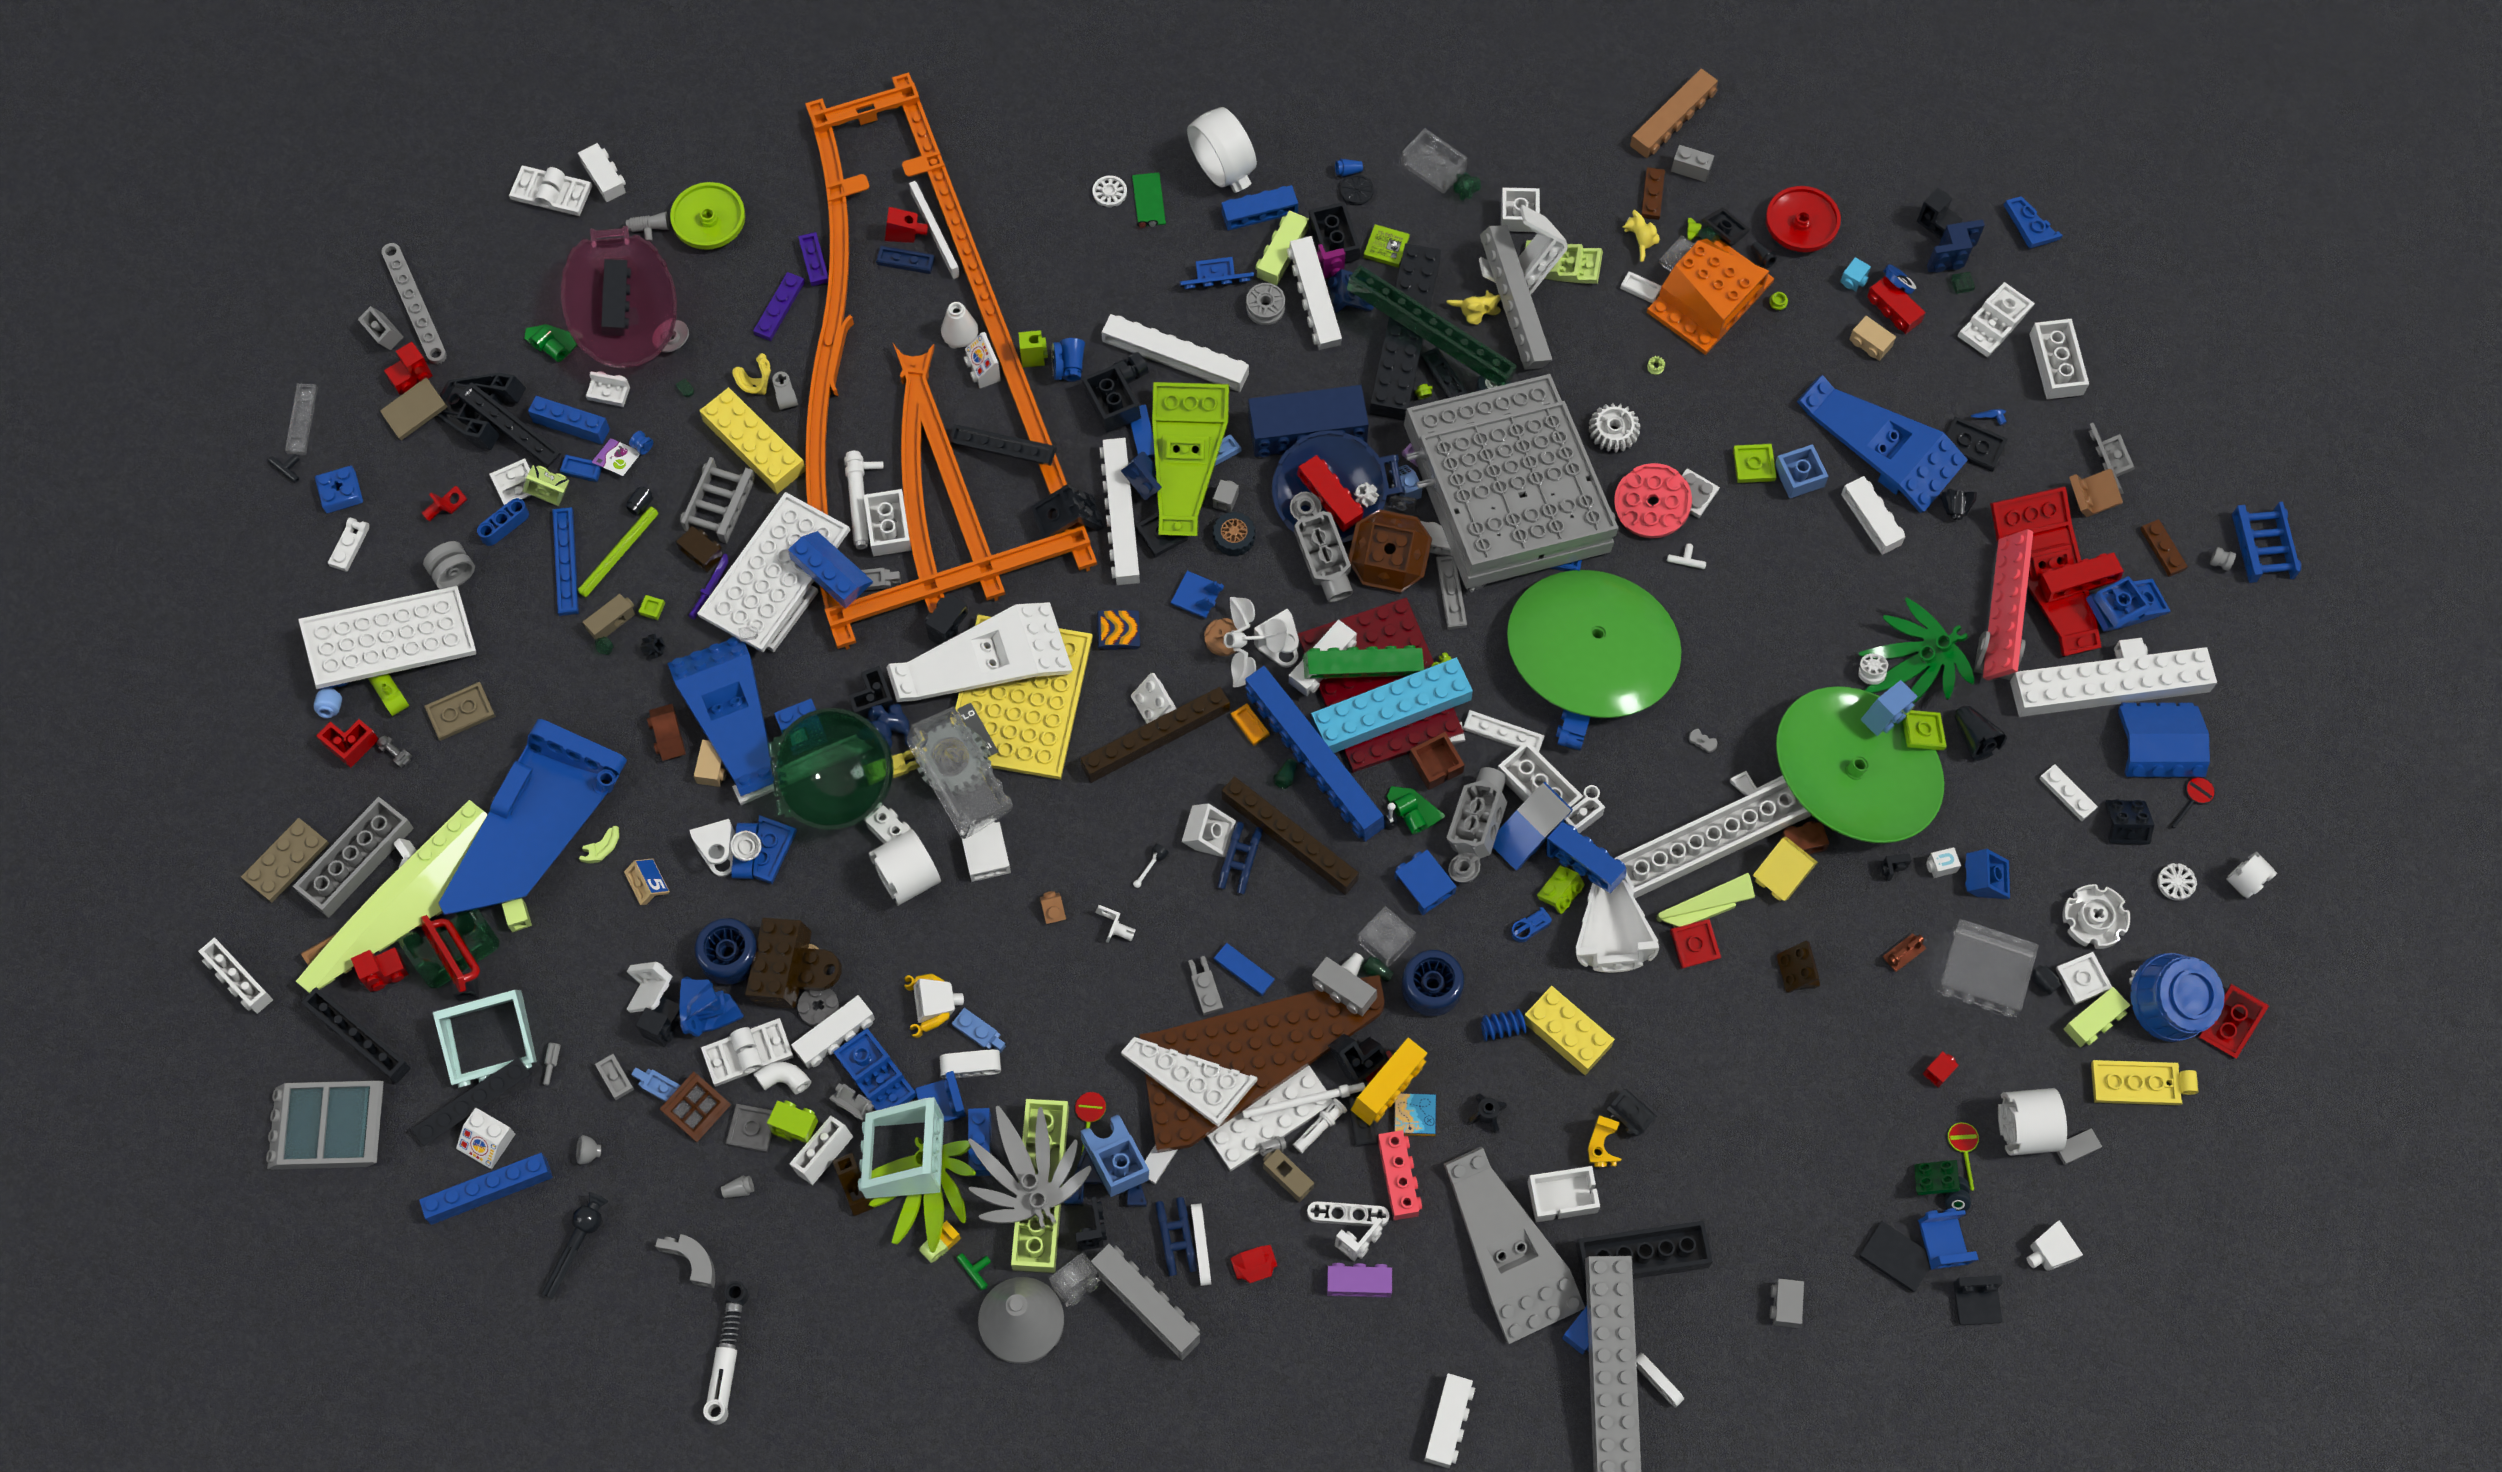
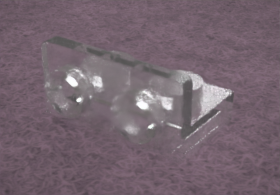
M1681 235L1659 259V264L1671 272L1674 266L1695 243Z

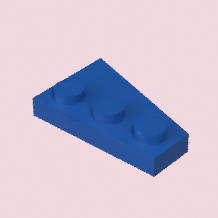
M2022 196L2006 200L2003 204L2029 249L2058 241L2062 238L2063 235L2059 231L2055 232L2047 220L2043 221L2037 215V211Z
M759 815L757 836L761 840L762 848L759 855L754 859L753 877L773 884L797 830L791 826Z

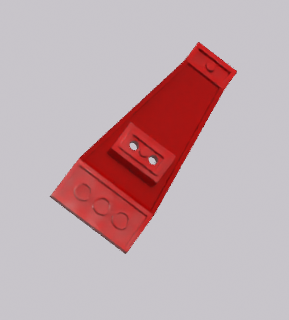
M2062 486L1990 503L1997 542L2001 538L2026 529L2033 531L2027 588L2057 633L2061 654L2067 656L2101 648L2096 617L2086 600L2090 595L2089 590L2047 602L2038 584L2042 573L2046 570H2056L2066 564L2073 565L2081 561L2072 526L2066 487ZM2060 557L2061 562L2058 564L2057 559ZM2042 561L2043 566L2039 568V563Z

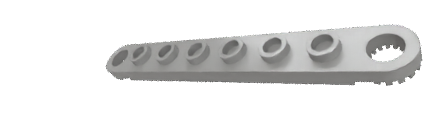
M395 243L386 244L382 248L383 258L430 363L434 365L442 364L447 356L402 251ZM391 249L396 250V253L394 255H387V252L391 251ZM435 351L441 352V355L437 358L432 357Z

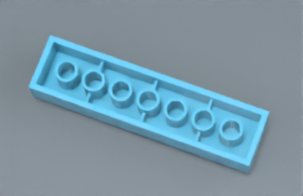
M1456 657L1311 713V725L1333 753L1471 701L1473 690Z

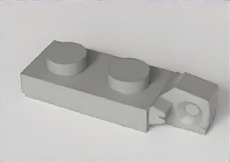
M885 568L861 570L873 581L866 590L884 589L891 587L893 584L901 583L899 571L890 572V570Z

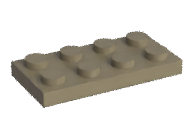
M298 818L241 878L272 903L329 845V842Z

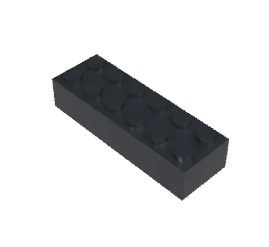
M1704 1221L1580 1238L1576 1243L1584 1286H1586L1585 1258L1589 1256H1632L1633 1279L1709 1268L1713 1262Z

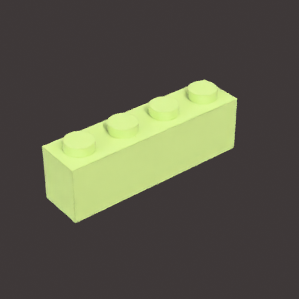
M1290 210L1286 217H1282L1279 224L1280 228L1278 231H1274L1271 244H1267L1263 258L1258 260L1255 267L1257 278L1276 286L1292 260L1289 259L1287 254L1290 241L1304 238L1309 229V218Z

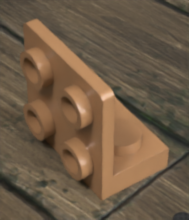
M2107 469L2085 479H2081L2077 474L2069 477L2080 511L2086 517L2123 503L2112 469Z

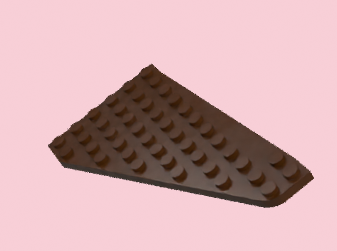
M1380 975L1360 978L1377 990V999L1363 1017L1358 1013L1353 1014L1342 1002H1335L1327 992L1313 990L1177 1027L1139 1034L1140 1039L1158 1044L1159 1047L1168 1050L1173 1049L1178 1051V1053L1187 1056L1191 1055L1219 1064L1220 1067L1230 1070L1234 1069L1242 1074L1257 1077V1082L1220 1124L1222 1126L1241 1113L1242 1110H1245L1329 1052L1330 1048L1328 1045L1343 1033L1351 1037L1377 1019L1384 1010V996ZM1145 1073L1157 1153L1192 1147L1219 1128Z

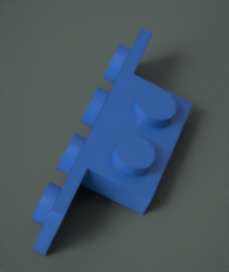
M1233 257L1196 261L1197 279L1180 281V286H1184V289L1195 288L1196 284H1203V287L1214 286L1213 282L1220 281L1221 285L1231 284L1232 280L1239 279V282L1251 281L1250 278L1254 277V272L1235 274Z

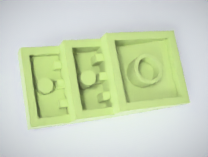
M1527 240V241H1526V247L1529 245V243H1530L1532 240ZM1567 244V251L1544 278L1563 282L1598 284L1603 255L1602 248H1583L1582 244Z

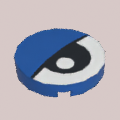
M1890 264L1885 267L1883 272H1885L1886 277L1897 288H1905V293L1912 294L1915 291V284L1901 270Z
M1060 342L1052 343L1051 355L1054 380H1062L1064 371Z

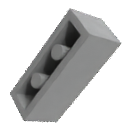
M1328 957L1323 960L1312 974L1313 986L1317 990L1327 992L1335 1002H1342L1353 1014L1358 1013L1363 1017L1377 999V990Z

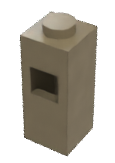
M618 594L584 620L583 624L589 634L599 643L635 615L633 610L634 604L628 597L624 598L621 594Z
M1279 1149L1274 1153L1269 1152L1264 1157L1263 1169L1299 1203L1314 1188V1182Z

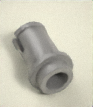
M1275 1136L1272 1140L1259 1143L1258 1147H1262L1259 1149V1152L1262 1156L1267 1155L1269 1152H1275L1277 1149L1283 1152L1286 1149V1141L1284 1137Z

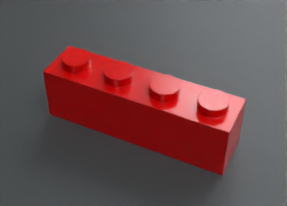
M1316 455L1298 467L1297 476L1309 491L1319 498L1322 507L1326 512L1332 514L1333 520L1343 532L1362 520V506L1353 500L1350 491L1340 484L1338 476L1331 473L1323 459Z
M2114 552L2110 554L2103 553L2096 558L2083 559L2073 565L2066 564L2056 570H2046L2042 573L2038 584L2047 602H2051L2115 583L2121 579L2124 570Z

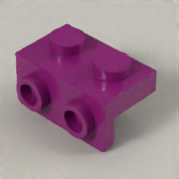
M1318 245L1317 256L1324 279L1332 277L1341 269L1344 270L1345 252L1343 248L1325 252L1323 245Z

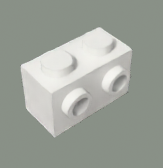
M884 805L865 820L868 829L883 844L911 829L906 822L903 821L901 823L897 819L898 815L893 809H887Z

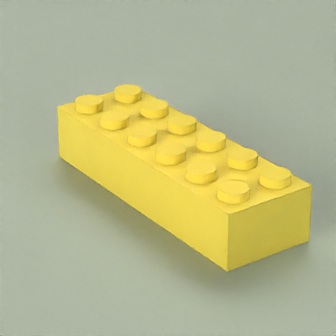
M729 387L699 410L703 422L776 494L806 471L803 459Z

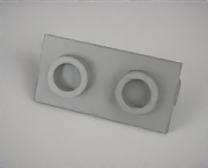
M839 1083L835 1089L837 1092L829 1098L839 1107L844 1108L862 1121L865 1120L866 1113L873 1112L874 1105H872V1101L860 1094L857 1095L856 1099L853 1098L856 1091L846 1084L842 1085Z

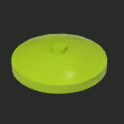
M704 182L687 188L675 199L671 208L670 219L675 234L682 242L697 249H715L730 243L738 236L745 223V209L740 196L730 187L715 182Z

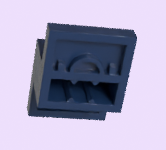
M1976 220L1947 225L1939 246H1935L1927 264L1928 272H1942L1949 269L1958 270L1965 267L1971 250L1977 245L1985 227L1984 221Z

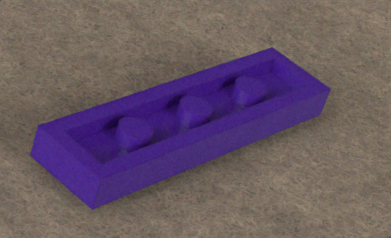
M789 272L786 273L754 328V335L769 341L772 340L804 285V278Z

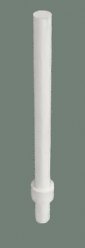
M1364 1082L1350 1086L1345 1084L1337 1089L1242 1110L1243 1118L1340 1096L1341 1098L1349 1097L1352 1093L1363 1091L1365 1084Z

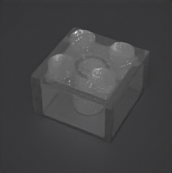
M1385 906L1358 934L1357 942L1388 968L1415 940L1416 932Z
M1082 1252L1049 1278L1052 1290L1063 1304L1068 1307L1070 1304L1072 1306L1076 1305L1082 1299L1081 1296L1087 1291L1089 1293L1094 1291L1099 1286L1100 1277L1097 1269Z

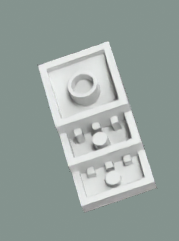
M2004 282L1972 316L1970 322L1959 332L1958 337L1988 358L2035 303Z

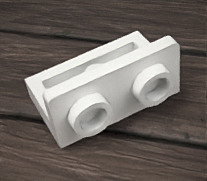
M591 371V383L586 394L587 400L624 407L630 390L627 379L621 375L612 376L601 371Z

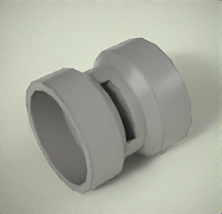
M2216 547L2211 557L2210 565L2221 566L2223 570L2229 571L2235 560L2236 553L2231 551L2225 552L2223 548Z

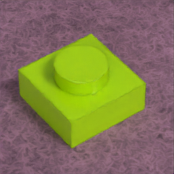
M645 595L638 612L642 616L658 620L665 602L664 600Z

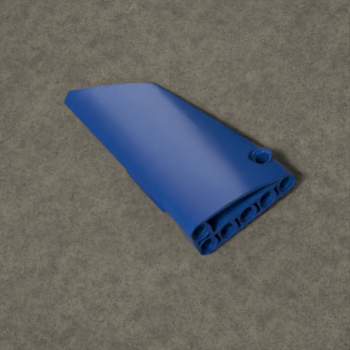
M537 719L528 735L527 745L519 760L514 762L491 804L490 812L439 901L443 914L464 912L526 897L604 797L612 792L627 759L615 751L546 720ZM608 780L610 781V783L604 784L601 781Z

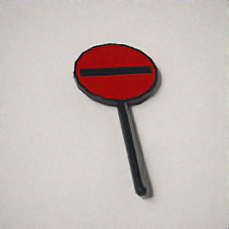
M2194 777L2187 782L2186 794L2191 800L2173 823L2172 828H2176L2194 802L2204 805L2214 799L2215 788L2208 779Z

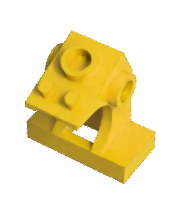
M1599 1115L1587 1149L1589 1164L1594 1163V1167H1607V1163H1611V1167H1615L1617 1162H1621V1158L1608 1154L1604 1148L1605 1138L1617 1131L1619 1122ZM1599 1149L1601 1151V1155H1596L1594 1153V1150Z

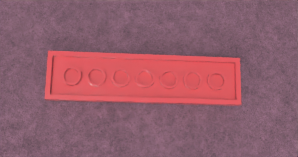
M2029 529L1998 540L1988 626L1990 640L1985 653L1983 678L1987 681L2018 672L2033 531Z

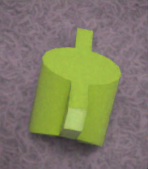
M1688 218L1687 240H1692L1700 235L1702 225L1696 223L1692 218Z

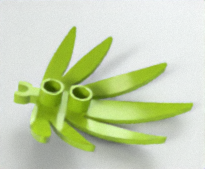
M915 1138V1144L919 1147V1151L915 1155L895 1160L872 1170L871 1179L922 1167L924 1143L922 1144L921 1138ZM968 1141L951 1142L943 1145L941 1184L952 1209L962 1223L966 1221L963 1198L957 1185L947 1174L946 1169L948 1168L962 1176H975L976 1172L971 1166L963 1161L950 1158L966 1153L971 1148ZM940 1188V1193L924 1194L926 1234L929 1251L932 1253L936 1251L943 1228L944 1200L942 1188ZM922 1194L907 1195L892 1239L893 1244H898L913 1225L920 1208ZM897 1196L874 1198L869 1205L877 1207Z

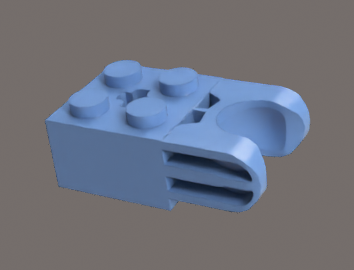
M1119 1115L1111 1117L1110 1127L1113 1133L1108 1138L1097 1137L1090 1128L1081 1130L1082 1143L1110 1197L1149 1180V1169Z

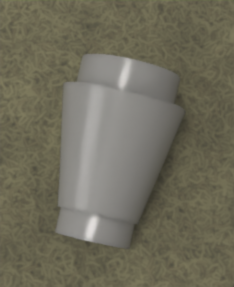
M742 1175L721 1186V1192L724 1198L748 1196L751 1192H754V1184L750 1176L745 1177Z

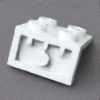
M1379 1217L1359 1243L1356 1242L1357 1238L1351 1232L1347 1231L1345 1233L1341 1229L1336 1235L1335 1247L1354 1262L1358 1257L1362 1259L1369 1250L1370 1242L1375 1243L1381 1236L1383 1220Z

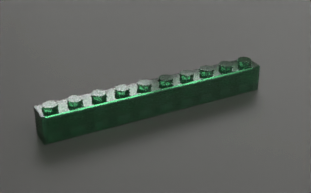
M1359 265L1350 276L1347 290L1496 386L1506 385L1513 378L1517 365L1371 271Z

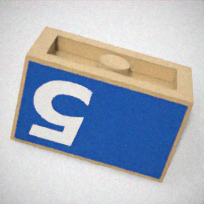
M653 859L634 860L624 871L640 905H647L656 895H665L670 892Z

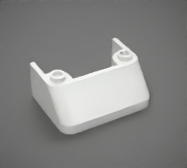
M1521 205L1520 211L1523 224L1529 226L1533 232L1537 233L1518 257L1530 294H1532L1567 251L1568 245L1563 235L1545 216ZM1480 257L1479 263L1482 276L1495 282L1488 260Z

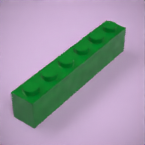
M1408 645L1397 649V646H1387L1385 649L1371 646L1365 650H1359L1358 647H1349L1347 650H1339V648L1334 647L1327 649L1328 651H1320V648H1311L1303 655L1305 679L1409 676L1424 670L1422 648H1416L1415 645Z

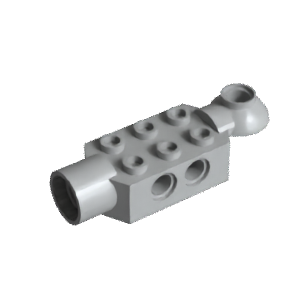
M1300 492L1293 497L1290 503L1291 514L1298 520L1294 525L1295 536L1314 585L1322 586L1328 602L1340 601L1353 594L1347 577L1351 571L1350 561L1332 514L1325 511L1321 512V501L1315 494ZM1307 505L1311 509L1305 512L1301 510V507Z
M1490 767L1481 768L1476 782L1464 785L1447 835V840L1451 847L1458 853L1451 860L1448 868L1449 875L1454 881L1460 883L1473 881L1480 872V858L1491 854L1507 805V801L1502 793L1506 775L1497 769Z

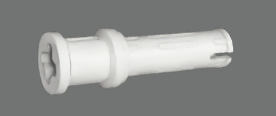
M1336 1098L1332 1100L1333 1103L1325 1111L1322 1110L1320 1112V1117L1293 1143L1294 1147L1301 1154L1328 1126H1333L1335 1120L1342 1113L1347 1112L1346 1107Z

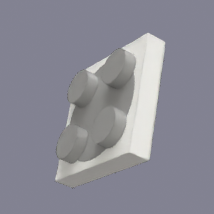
M1687 468L1682 477L1688 482L1692 494L1690 514L1700 518L1720 487Z

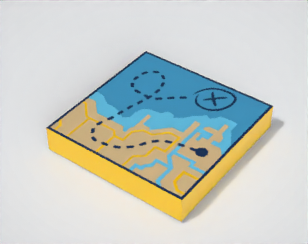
M1400 1093L1394 1103V1131L1403 1130L1404 1135L1436 1136V1094Z

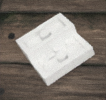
M525 458L490 473L504 505L515 498L523 500L532 496L522 492L526 477L530 471Z

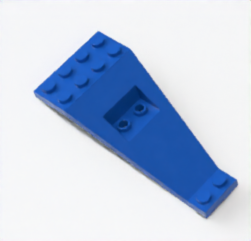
M1823 375L1818 376L1797 400V403L1811 418L1880 474L1883 473V476L1902 492L1919 513L1924 512L1968 460L1944 432L1839 391Z
M731 637L725 642L713 644L709 648L694 651L688 656L676 658L669 662L668 666L678 691L736 784L740 796L779 782L774 771L752 659L745 642L736 637Z

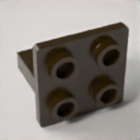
M1803 941L1777 954L1786 992L1791 993L1799 988L1815 989L1820 986L1819 975L1809 941Z

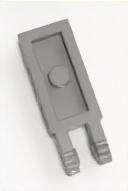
M1205 956L1200 957V963L1204 972L1197 974L1193 960H1189L1188 964L1203 1015L1223 1010V1005L1212 972L1209 970Z

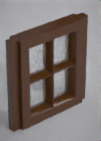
M693 1071L659 1110L695 1142H698L731 1104Z

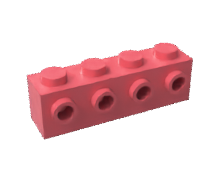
M1403 1130L1378 1134V1145L1393 1221L1417 1217L1419 1210L1422 1209V1202L1420 1197H1416L1415 1189H1418L1416 1176L1412 1177L1411 1169H1414L1412 1156L1408 1157L1407 1149L1410 1148L1409 1138L1404 1136Z

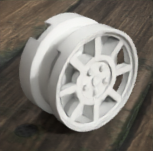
M1879 654L1865 655L1860 662L1858 672L1860 679L1872 685L1882 683L1887 674L1888 662Z

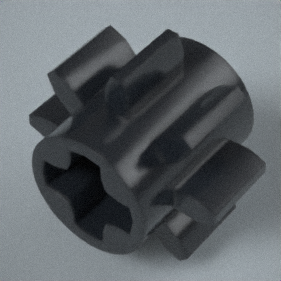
M651 634L648 637L642 638L643 642L640 648L644 656L649 655L650 659H655L663 655L662 651L665 649V643L662 637L656 638V634Z

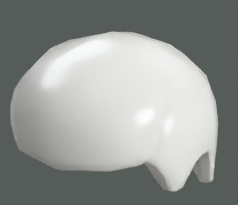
M747 830L736 833L730 842V850L733 856L740 861L755 859L762 848L759 837Z

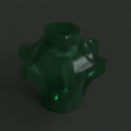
M1464 172V175H1456L1457 181L1453 184V189L1459 194L1460 200H1464L1466 197L1471 199L1473 194L1481 189V181L1478 177L1470 176L1467 172Z

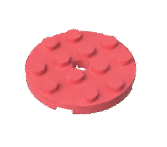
M1658 463L1644 464L1634 468L1633 471L1624 476L1619 482L1614 497L1615 510L1622 525L1633 534L1644 538H1661L1674 533L1686 522L1692 507V494L1688 482L1676 469ZM1656 497L1659 501L1652 506L1648 503V499Z

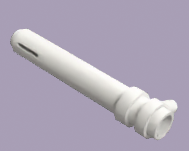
M849 451L844 458V464L846 466L845 475L848 478L853 543L857 549H865L869 544L864 502V470L883 469V461L864 462L863 456H861L859 451Z

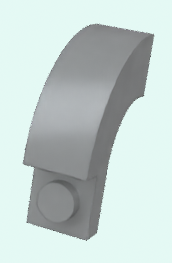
M680 1234L678 1242L677 1239L671 1237L657 1239L655 1247L658 1251L680 1255L690 1261L692 1267L690 1281L694 1285L714 1288L715 1269L713 1262L705 1249L696 1240Z

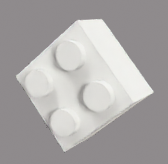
M1502 188L1501 225H1507L1509 231L1533 232L1529 226L1523 224L1520 206L1524 205L1540 214L1539 189Z

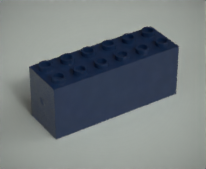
M1362 385L1248 399V419L1254 457H1268L1274 454L1283 455L1286 450L1304 436L1326 430L1342 431L1357 436L1367 443L1369 424Z

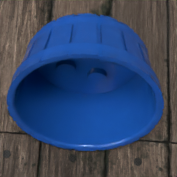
M2163 953L2147 959L2136 971L2131 985V1004L2133 1005L2132 1008L2137 1020L2152 1036L2167 1042L2183 1041L2210 1028L2221 1015L2225 999L2223 984L2216 971L2206 962L2181 954Z

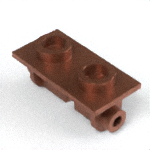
M1912 933L1882 957L1897 972L1926 950L1922 943L1924 938L1921 935L1916 936Z

